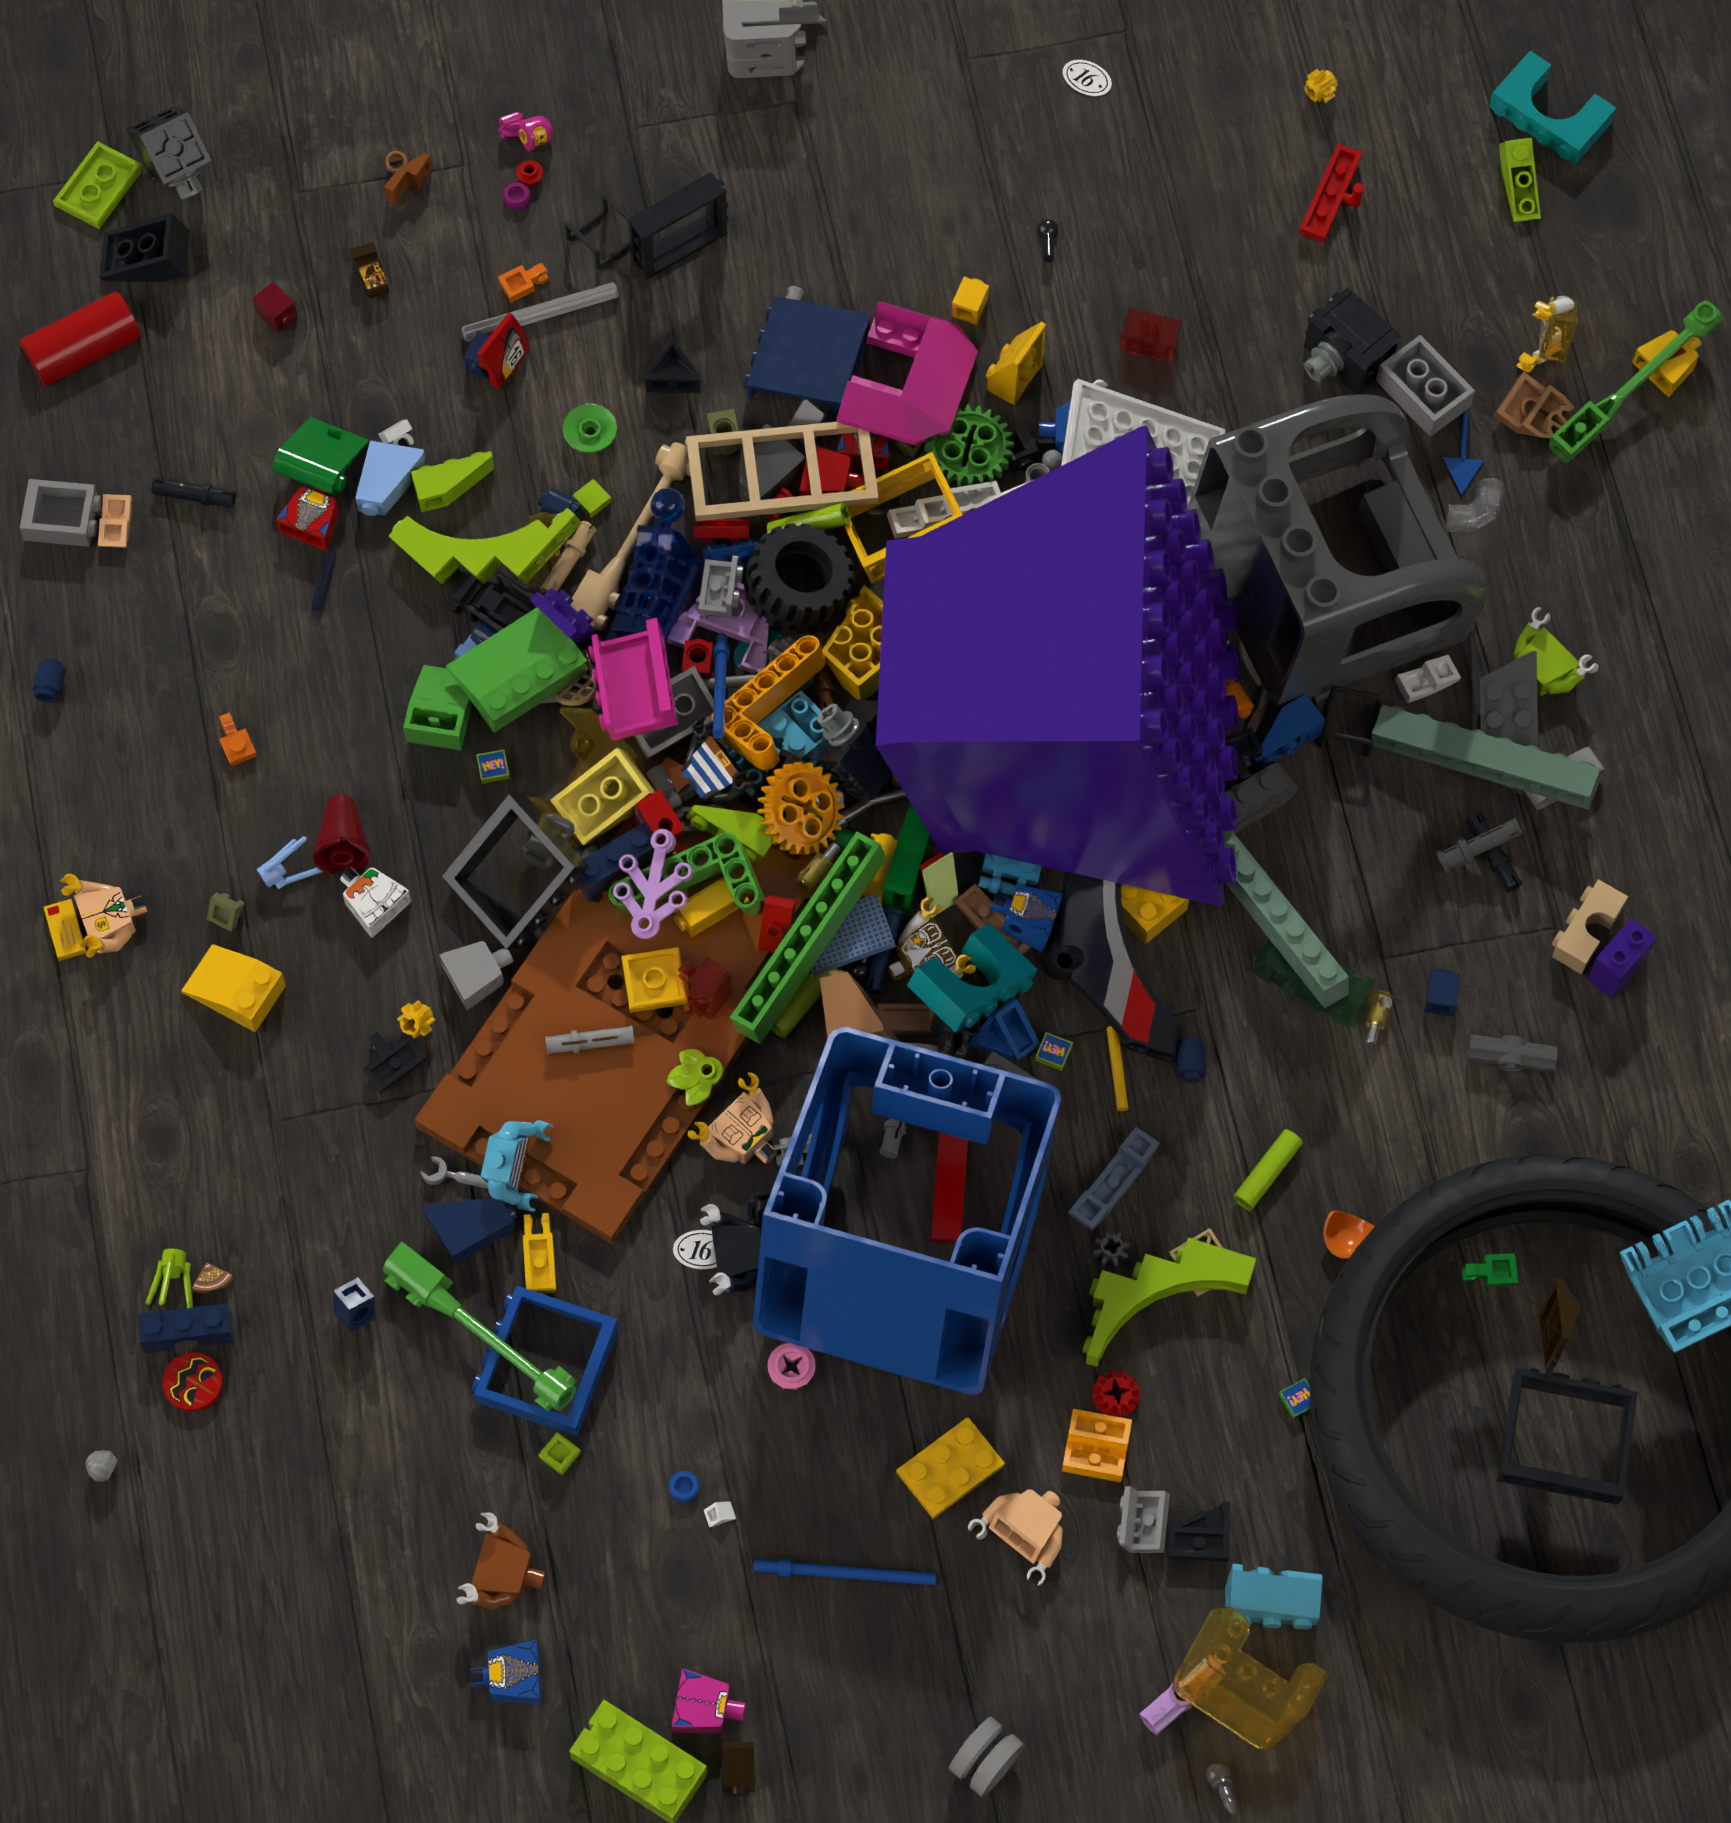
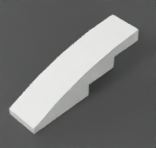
M997 481L951 488L963 515L988 503V498L1001 493ZM944 495L918 499L913 506L890 509L887 513L895 539L911 536L953 516Z

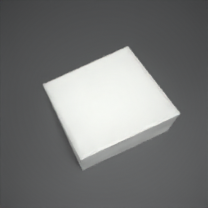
M716 1502L704 1509L709 1527L736 1519L731 1502Z

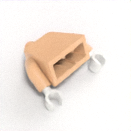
M1029 1489L1022 1494L1001 1495L982 1513L983 1517L981 1519L970 1521L968 1530L972 1531L975 1526L981 1525L983 1527L982 1531L976 1536L977 1540H981L986 1537L988 1532L986 1526L991 1523L989 1526L990 1530L1034 1564L1036 1560L1039 1562L1027 1574L1028 1580L1032 1572H1040L1042 1579L1037 1584L1039 1586L1045 1580L1044 1571L1046 1567H1051L1062 1547L1063 1529L1058 1524L1062 1514L1056 1509L1060 1504V1499L1052 1491H1047L1041 1497L1035 1491Z

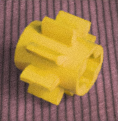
M1316 69L1307 75L1309 80L1306 81L1305 91L1311 100L1315 102L1323 100L1326 103L1335 97L1334 92L1337 90L1338 83L1330 71L1321 70L1319 72Z
M418 1000L412 1005L408 1003L401 1008L403 1015L398 1017L397 1020L400 1022L403 1033L412 1035L413 1039H415L419 1035L425 1036L432 1031L429 1025L435 1022L436 1019L433 1018L431 1007L421 1004Z

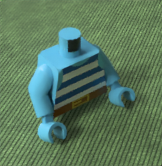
M537 1120L534 1124L531 1122L509 1121L503 1124L499 1132L489 1137L481 1178L487 1182L488 1192L492 1198L512 1205L516 1204L519 1210H536L530 1207L529 1201L530 1199H539L538 1196L530 1193H519L518 1191L530 1137L533 1135L545 1141L551 1140L552 1137L544 1133L548 1127H554L552 1124Z

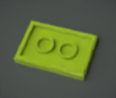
M97 141L53 200L54 206L100 229L143 171V165Z

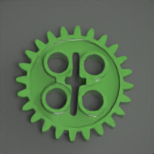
M969 404L966 405L965 411H961L958 407L949 434L941 437L937 434L926 438L925 441L927 443H925L924 452H928L926 455L933 452L943 475L947 476L948 485L953 480L957 481V487H961L963 482L967 483V486L973 485L975 482L977 484L983 483L985 479L991 482L994 478L993 475L1001 478L1002 469L1008 470V461H1011V456L1013 455L1011 451L1014 448V442L1011 441L1012 432H1006L1007 423L1000 424V415L991 418V409L983 414L979 405L975 411H971ZM976 427L967 465L962 467L971 428ZM961 430L964 431V433L956 434L954 433V431ZM982 436H988V437H990L991 439H989V440H983V439H981L980 437H982ZM956 454L958 456L955 458H950L947 455ZM974 460H983L984 463L977 464Z

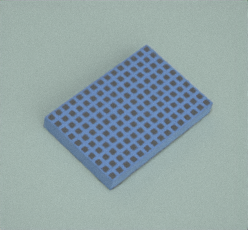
M878 894L857 901L812 967L814 976L896 947Z

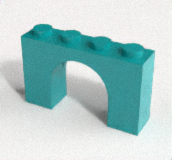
M1529 51L1494 90L1489 107L1498 116L1505 117L1514 123L1519 130L1526 131L1535 137L1540 144L1547 145L1557 152L1561 158L1569 160L1576 165L1611 125L1616 107L1597 94H1594L1583 108L1570 118L1552 119L1542 115L1534 107L1531 98L1548 80L1551 64L1532 51Z
M990 923L973 932L961 951L962 954L972 957L970 961L984 974L989 986L978 987L962 981L936 956L918 966L907 984L955 1033L965 1026L971 1028L981 1016L988 1017L1000 1004L1005 1005L1019 992L1021 994L1026 993L1034 983L1032 978L1038 969Z

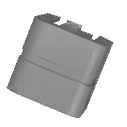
M722 0L723 31L728 72L735 78L794 75L804 65V60L796 61L795 47L806 45L805 31H799L801 24L827 23V20L819 15L818 4L815 2H803V0Z

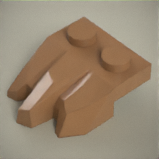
M1523 372L1493 416L1516 433L1551 438L1553 431L1556 432L1567 422L1562 413L1567 414L1575 407L1565 395L1553 386L1548 385L1545 388Z

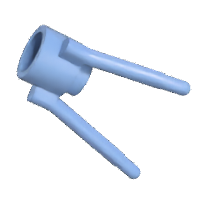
M303 836L298 841L293 839L274 857L256 869L268 888L276 885L279 890L286 884L324 872L317 867L283 878L286 871L281 862L307 841V837Z

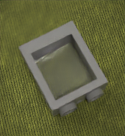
M29 479L20 523V531L24 541L90 547L91 538L97 534V520H95L96 512L101 511L102 498L97 494L95 485Z

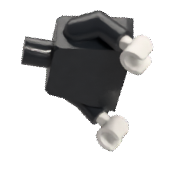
M709 1204L701 1208V1211L707 1212L709 1217H703L700 1219V1222L703 1225L713 1222L715 1225L711 1226L718 1273L709 1282H715L719 1286L713 1290V1293L718 1296L724 1291L746 1292L757 1283L761 1242L760 1228L739 1217L721 1212L716 1205Z

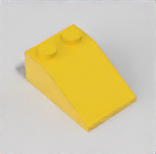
M1040 322L1017 335L1010 345L1008 343L1005 344L999 356L1000 360L996 365L992 364L985 375L987 391L1015 406L1043 365L1045 323Z
M212 944L181 991L183 994L256 1032L286 987L282 972L249 956Z

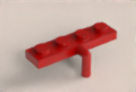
M1337 144L1299 230L1300 235L1324 243L1341 203L1355 208L1361 205L1364 192L1362 184L1357 183L1354 185L1352 195L1346 192L1360 163L1363 152Z

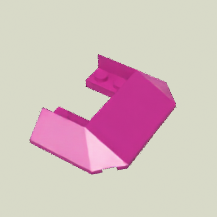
M877 302L875 318L868 333L866 343L914 357V362L903 390L852 375L851 381H847L836 422L915 446L924 443L926 438L938 434L941 437L949 434L978 350L959 324L886 302Z

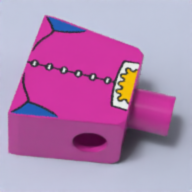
M682 1669L672 1721V1732L722 1733L725 1718L743 1721L746 1703L728 1700L730 1686L727 1683Z

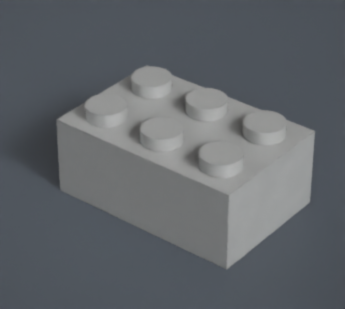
M1421 335L1381 363L1376 377V382L1430 437L1469 409L1475 390Z
M695 666L671 679L678 725L634 735L647 759L693 734L692 724L694 721L705 717L704 727L712 723L711 716L714 712V699Z

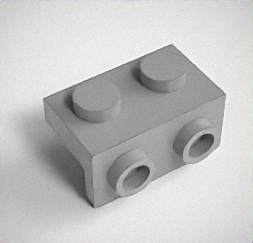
M733 556L732 562L705 559L698 614L732 618L733 607L738 608L740 591H736V584L742 583L743 566H739L738 556Z
M1132 1486L1125 1487L1124 1496L1120 1500L1122 1520L1121 1525L1117 1529V1538L1119 1544L1130 1553H1164L1170 1499L1168 1492L1137 1491Z

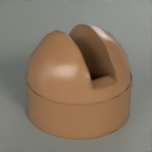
M392 151L386 157V167L393 174L407 164L405 154L400 151ZM403 162V165H400V166H395V167H391V166H390V165H396V164H399V163Z

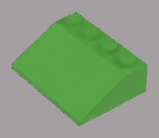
M537 607L446 665V668L495 733L587 673L588 661L573 640Z

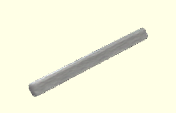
M612 282L510 313L514 315L520 326L615 299L618 297V289L615 283ZM507 313L463 326L462 334L466 342L472 341L477 331L491 335Z

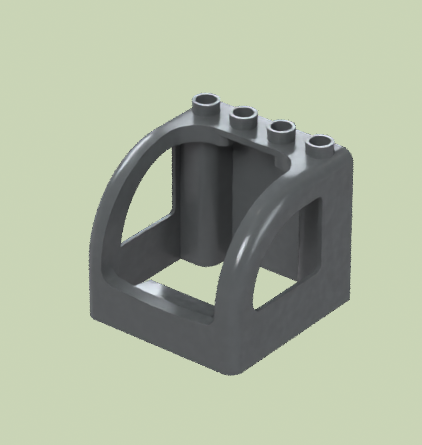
M1356 394L1328 398L1272 416L1211 438L1208 441L1187 510H1197L1201 526V540L1210 539L1214 554V569L1222 568L1224 570L1227 583V598L1235 597L1237 600L1240 615V627L1237 633L1268 694L1274 711L1281 710L1282 707L1303 694H1306L1310 699L1329 692L1332 686L1342 687L1465 641L1470 635L1486 601L1487 584L1484 575L1475 562L1457 557L1409 458L1406 446L1409 425L1399 407L1384 397ZM1340 427H1362L1351 435L1289 457V451L1292 446L1306 436ZM1373 457L1375 461L1381 459L1385 463L1393 482L1364 494L1356 513L1386 573L1378 576H1362L1343 568L1332 556L1298 484ZM1439 600H1447L1446 605L1448 609L1456 607L1458 611L1443 622L1343 658L1355 628L1364 622L1406 607Z

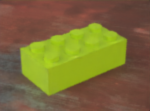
M603 1700L588 1722L590 1731L584 1728L569 1750L571 1759L667 1822L676 1823L707 1776V1766L606 1700Z

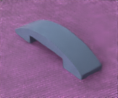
M1135 1127L1119 1147L1118 1153L1089 1190H1085L1068 1214L1090 1230L1095 1229L1126 1193L1160 1143L1138 1127Z

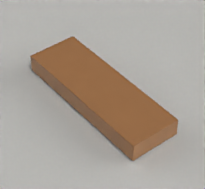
M976 883L954 900V905L977 930L990 923L1022 955L1032 948L1001 930L1006 916L990 910L993 901Z

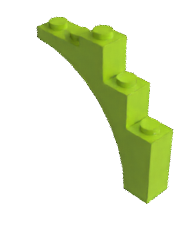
M1188 1237L1185 1247L1179 1246L1175 1259L1176 1263L1145 1254L1143 1262L1136 1263L1132 1279L1102 1270L1100 1278L1093 1279L1089 1295L1093 1296V1306L1097 1307L1092 1320V1326L1096 1327L1093 1337L1087 1336L1083 1348V1353L1087 1354L1086 1364L1098 1367L1107 1345L1118 1330L1137 1312L1155 1301L1176 1293L1199 1289L1227 1290L1246 1295L1255 1269L1256 1258Z

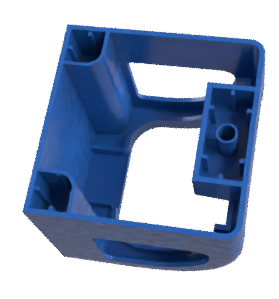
M842 1027L832 1031L827 1039L763 1213L753 1316L754 1328L764 1336L965 1394L974 1395L981 1393L984 1389L1013 1299L1035 1223L1049 1166L1061 1103L1059 1090L1050 1083L856 1029ZM868 1086L874 1088L871 1113L987 1145L995 1121L1018 1130L1022 1135L1001 1232L998 1233L984 1228L965 1230L958 1237L951 1260L948 1262L824 1227L825 1210L845 1141L855 1087ZM813 1127L807 1157L800 1177L795 1175Z

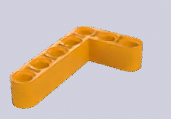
M807 635L798 639L725 701L724 736L720 740L760 770L774 768L779 762V754L770 734L756 724L825 666V656L816 637Z

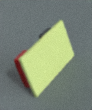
M950 852L946 856L940 853L920 865L919 870L920 877L924 880L926 893L923 894V899L927 897L934 898L929 904V909L932 910L936 905H941L942 912L953 905L954 900L959 895L953 853Z

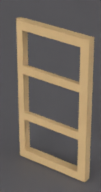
M838 422L686 436L685 444L688 451L696 521L816 510L840 503H845L847 506L879 503L870 434L868 431ZM858 433L866 490L822 494L814 437ZM804 438L811 495L760 500L753 443ZM743 444L750 501L706 506L699 448Z

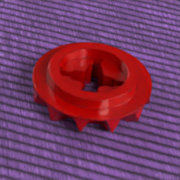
M1111 1370L1108 1373L1101 1374L1095 1382L1092 1397L1095 1406L1103 1414L1124 1417L1132 1413L1137 1407L1140 1400V1388L1135 1378H1132L1125 1371ZM1114 1383H1116L1120 1391L1124 1390L1125 1392L1121 1394L1119 1404H1117V1400H1115L1113 1395L1108 1394L1112 1392Z

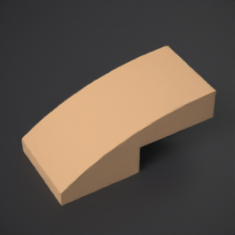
M103 494L102 519L99 521V547L127 548L133 499L131 495Z

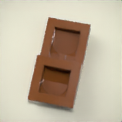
M424 153L409 161L389 179L384 186L387 202L396 205L409 185L419 190L432 171L429 154Z

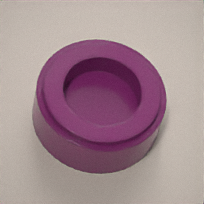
M513 182L507 185L503 191L505 205L512 210H521L527 207L530 203L529 188L520 182Z

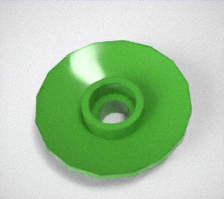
M585 404L574 408L568 413L564 419L562 430L564 438L570 447L579 452L591 454L601 452L611 445L616 438L617 424L615 417L608 409L601 405ZM588 431L595 432L593 435H587L586 433Z

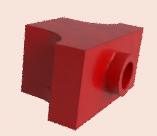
M772 895L766 896L758 945L759 950L775 952L794 924L797 900Z

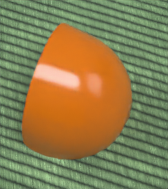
M1331 1211L1324 1225V1242L1333 1255L1348 1259L1375 1226L1356 1216L1340 1211Z

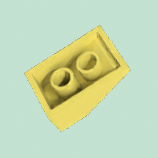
M616 748L553 797L551 802L563 818L570 820L574 824V834L582 845L585 846L633 816L636 803L656 791L625 750Z

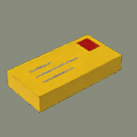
M72 899L44 906L58 960L62 961L85 954L87 952L85 946H80L83 942V937Z

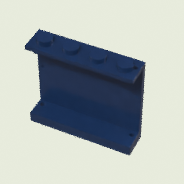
M775 296L773 305L768 306L766 311V327L761 328L759 332V348L754 350L752 354L751 372H747L745 375L744 388L747 389L748 400L753 401L755 393L757 394L758 390L831 404L833 417H837L847 381H851L852 375L857 376L867 345V336L871 328L870 314Z

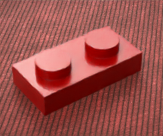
M694 519L693 535L694 538H700L701 541L710 542L715 541L716 538H727L728 541L740 542L744 538H749L750 519H716L696 521Z

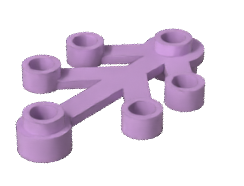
M666 829L655 831L651 837L654 854L648 881L638 868L637 859L632 855L626 854L619 860L620 868L630 875L645 897L642 909L632 897L633 891L628 884L624 882L618 883L613 890L614 896L618 900L623 901L632 914V931L641 939L653 938L659 932L662 920L676 910L684 909L688 904V898L683 892L674 891L669 896V902L655 910L656 902L659 898L680 883L689 881L694 873L690 865L679 863L675 867L674 873L661 882L666 854L671 852L676 845L674 835ZM666 836L665 843L659 845L657 843L658 838ZM627 860H633V865L630 868L624 867ZM688 868V874L681 877L679 874L680 870ZM626 887L627 894L622 897L619 896V890ZM677 896H682V903L675 905L674 899ZM643 920H649V926L646 929L641 928Z

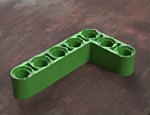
M719 834L665 859L661 882L674 873V869L679 863H687L692 867L694 873L689 881L680 883L659 898L657 902L669 897L674 891H682L723 872L735 903L745 914L755 916L763 911L765 897L744 846L733 834ZM735 845L731 853L724 854L726 847ZM706 856L709 857L706 864L698 866L700 859ZM651 866L641 870L647 881ZM682 868L680 876L684 877L688 874V868ZM745 870L741 878L734 879L737 871ZM630 876L611 886L609 899L621 912L630 914L625 904L620 902L613 893L614 887L621 882L628 884L632 888V897L643 909L645 897ZM626 887L619 890V896L621 897L627 893ZM755 895L751 903L744 904L747 896Z

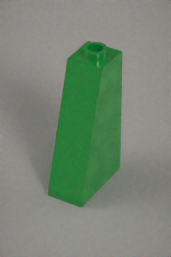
M908 807L883 887V907L899 909L905 913V916L909 917L911 916L921 880L919 866L926 862L932 836L913 808Z

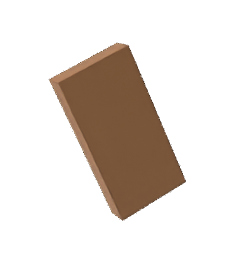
M877 1003L878 1011L894 1034L934 1035L930 1027L935 1013L926 1004Z

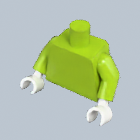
M1541 607L1535 608L1531 614L1533 622L1526 625L1517 639L1513 653L1514 660L1531 651H1537L1538 696L1546 693L1570 692L1585 678V673L1596 672L1598 664L1594 663L1590 668H1587L1586 663L1593 656L1584 655L1578 661L1545 627L1540 630L1539 626L1541 624L1549 622L1550 614L1547 613L1545 618L1539 621L1537 614Z

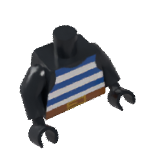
M706 718L698 719L692 724L694 735L684 760V766L681 769L682 774L689 783L678 791V795L687 805L699 796L709 804L724 805L736 803L747 788L754 786V782L748 779L746 775L749 772L742 771L720 740L712 736L708 737V734L713 732V725L710 724L704 727Z

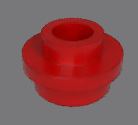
M532 160L522 162L516 170L517 179L527 187L537 185L543 177L542 166Z

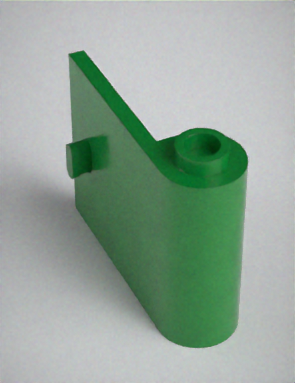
M309 417L280 447L275 455L272 470L275 473L328 494L336 495L345 488L347 477L344 476L345 469L369 445V439Z

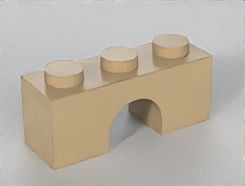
M1599 879L1593 888L1588 886L1580 898V901L1583 902L1579 910L1574 908L1566 920V923L1569 924L1565 932L1560 930L1552 942V946L1555 947L1552 957L1582 974L1596 953L1600 943L1599 940L1587 932L1586 926L1597 923L1610 930L1623 910L1628 896Z

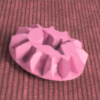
M785 1343L778 1346L771 1353L768 1360V1372L773 1383L778 1384L783 1389L797 1390L799 1387L807 1385L814 1376L815 1359L808 1348ZM783 1358H785L786 1361H789L790 1363H795L799 1361V1364L797 1365V1371L799 1375H797L793 1371L784 1373V1371L786 1370V1363Z

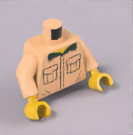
M748 1072L752 1079L749 1086H746L743 1079L739 1078L738 1080L739 1086L749 1091L748 1095L743 1092L709 1126L704 1122H694L699 1127L700 1133L697 1135L694 1131H688V1137L692 1140H700V1145L716 1160L733 1163L739 1161L742 1164H746L756 1155L761 1161L768 1164L777 1154V1151L767 1143L773 1137L772 1127L774 1120L765 1095L760 1088H757L759 1084L758 1077Z

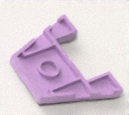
M737 583L736 591H740L739 607H733L732 618L698 614L699 596L696 599V603L687 612H684L678 618V622L671 629L668 628L663 635L666 643L684 649L685 640L690 641L696 627L701 626L748 643L749 647L740 664V668L743 671L756 675L758 674V669L766 667L769 624L766 623L767 619L764 616L760 618L754 612L756 606L749 604L746 598L748 593L744 590V584Z

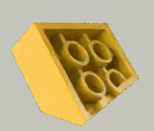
M864 585L859 592V601L857 604L856 602L851 604L847 610V616L841 625L837 626L822 649L826 663L841 686L858 700H866L879 689L883 601Z

